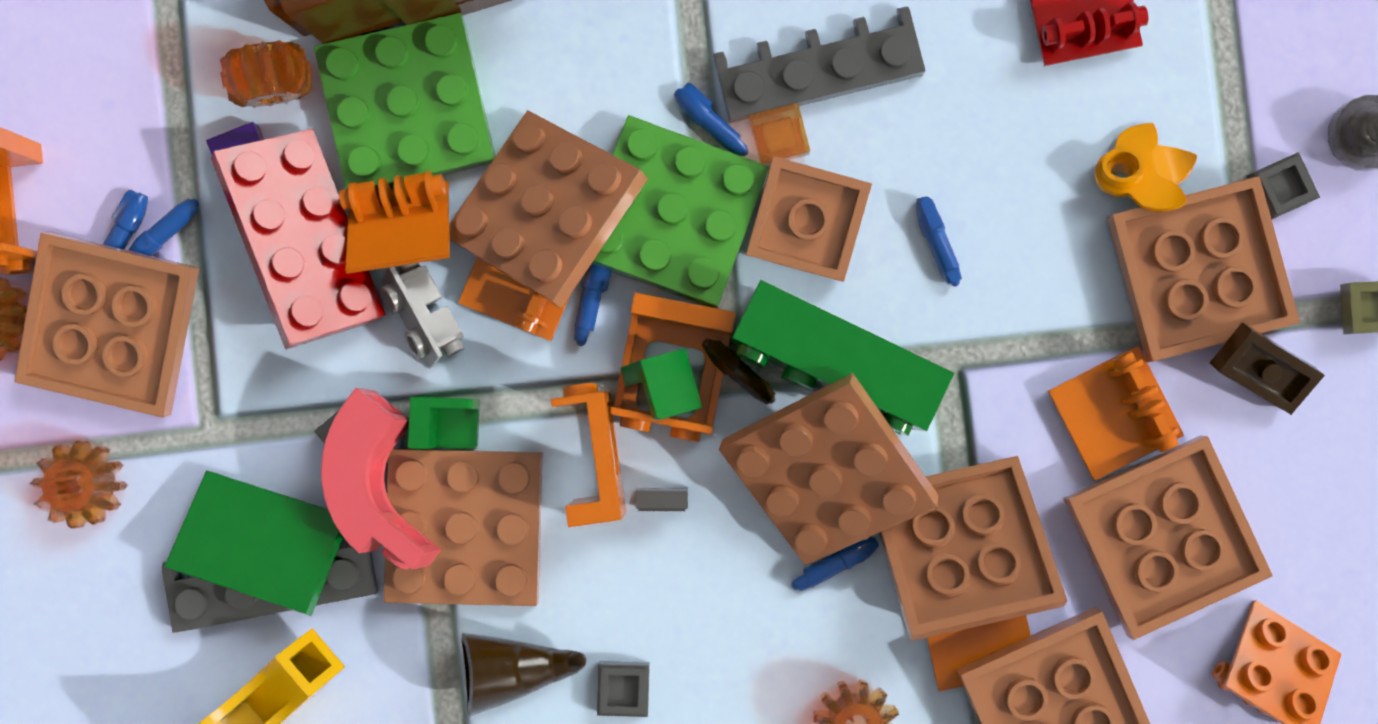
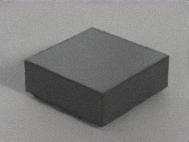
M1299 152L1246 175L1248 179L1260 176L1271 219L1320 198Z
M637 488L636 509L638 511H685V509H688V488Z
M599 661L597 716L648 717L650 662Z

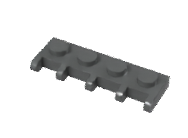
M909 7L897 8L898 27L869 33L865 17H860L853 20L856 37L821 45L817 30L805 31L808 49L772 57L768 41L758 42L757 50L760 60L728 68L724 52L713 53L729 122L733 123L923 76L926 70Z
M352 546L339 548L316 606L376 594L378 587L371 552L359 554ZM166 561L162 564V575L173 633L291 611L290 609L194 577L181 578V573L164 567Z

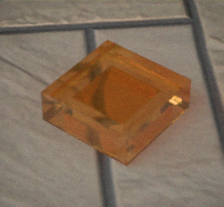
M798 103L749 115V122L761 164L771 165L773 156L791 160L810 154L811 150Z

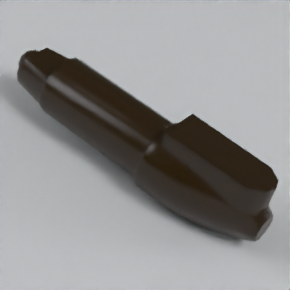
M708 338L703 341L702 346L705 352L722 373L728 375L752 397L767 405L775 402L776 393L769 384L747 366L733 350L721 341Z

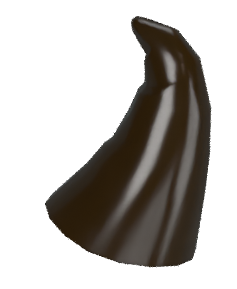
M462 633L461 642L465 665L468 716L470 717L517 700L549 684L577 674L586 665L587 659L585 654L573 650H559L497 637Z

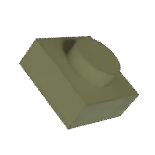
M1378 281L1340 284L1343 335L1378 333Z

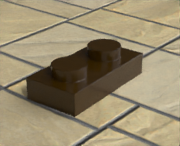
M1243 322L1210 361V364L1219 373L1290 415L1295 412L1325 376L1312 364Z

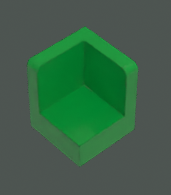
M686 348L642 359L620 368L625 387L643 383L652 418L656 421L703 408Z
M410 396L408 448H477L480 399Z

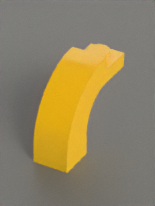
M311 628L276 655L246 685L198 724H281L340 673L345 666L315 630Z

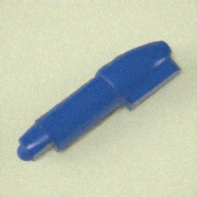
M688 82L683 88H678L673 94L674 98L688 118L696 125H700L725 149L739 156L748 155V146L740 139L741 135L712 110L713 102L694 85Z
M128 190L124 194L111 216L115 219V224L103 245L125 249L132 235L137 232L143 221L147 209L148 196L133 190Z
M928 196L918 198L916 200V209L922 234L929 244L938 269L948 285L951 284L957 287L962 279L960 266L946 235L942 218L937 211L933 199Z
M188 198L176 205L148 231H144L138 236L128 251L154 256L170 238L192 220L199 211L198 200Z
M591 264L585 272L584 281L581 284L582 293L574 325V340H576L578 346H584L587 342L589 331H594L601 295L608 290L612 272L594 264Z
M870 536L803 569L804 575L792 581V588L794 590L799 589V591L813 588L844 570H850L856 564L864 562L878 548L879 544L876 538Z

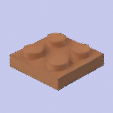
M773 156L746 255L844 282L872 183Z

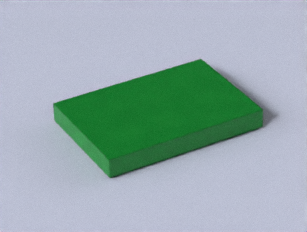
M206 470L164 567L312 616L343 536L326 508Z

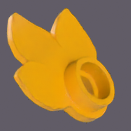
M1153 123L1135 125L1124 130L1118 136L1115 149L1110 150L1099 159L1095 168V181L1105 193L1115 197L1128 196L1143 209L1151 211L1176 210L1183 207L1187 202L1186 195L1178 185L1191 173L1196 164L1197 155L1179 148L1157 145L1158 134ZM1122 172L1125 173L1128 177H1117L1113 175V173Z

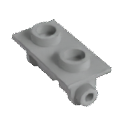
M419 263L402 265L398 268L401 273L400 276L395 267H389L381 281L383 284L380 288L381 295L389 311L394 315L399 313L408 329L405 332V339L413 355L417 359L423 357L430 369L443 356L441 350L444 351L446 357H450L463 350L465 347L461 339L464 338V335L448 306L432 313L427 308L428 305L442 298L427 267L420 266Z

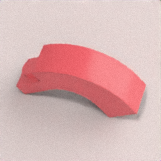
M355 388L335 416L324 444L321 479L328 511L341 535L359 554L378 551L383 545L385 547L382 550L383 555L401 569L407 570L410 567L414 570L428 567L442 549L397 513L389 501L384 482L388 457L394 446L409 428V417L376 391Z

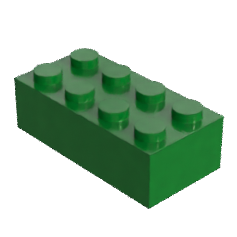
M760 280L729 342L738 347L736 355L742 360L759 368L765 367L767 362H770L784 369L781 376L782 379L805 390H813L815 384L824 388L853 373L890 427L899 435L902 433L909 436L911 430L928 431L955 374L763 280Z

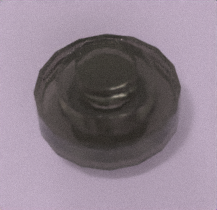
M1364 95L1344 103L1333 114L1328 125V143L1333 155L1344 166L1356 171H1373L1378 169V95Z

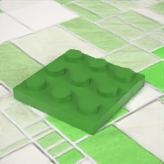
M461 13L313 46L345 189L348 188V184L351 182L374 181L377 190H379V178L385 177L389 186L392 187L394 186V176L401 175L403 181L404 176L421 174L430 170L433 175H444L488 165L495 158L465 20Z
M628 115L613 155L640 169L648 180L591 264L707 307L718 309L770 167Z

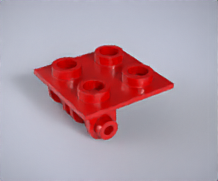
M1030 0L1044 66L1143 46L1140 27L1147 26L1149 21L1146 6H1137L1133 0Z

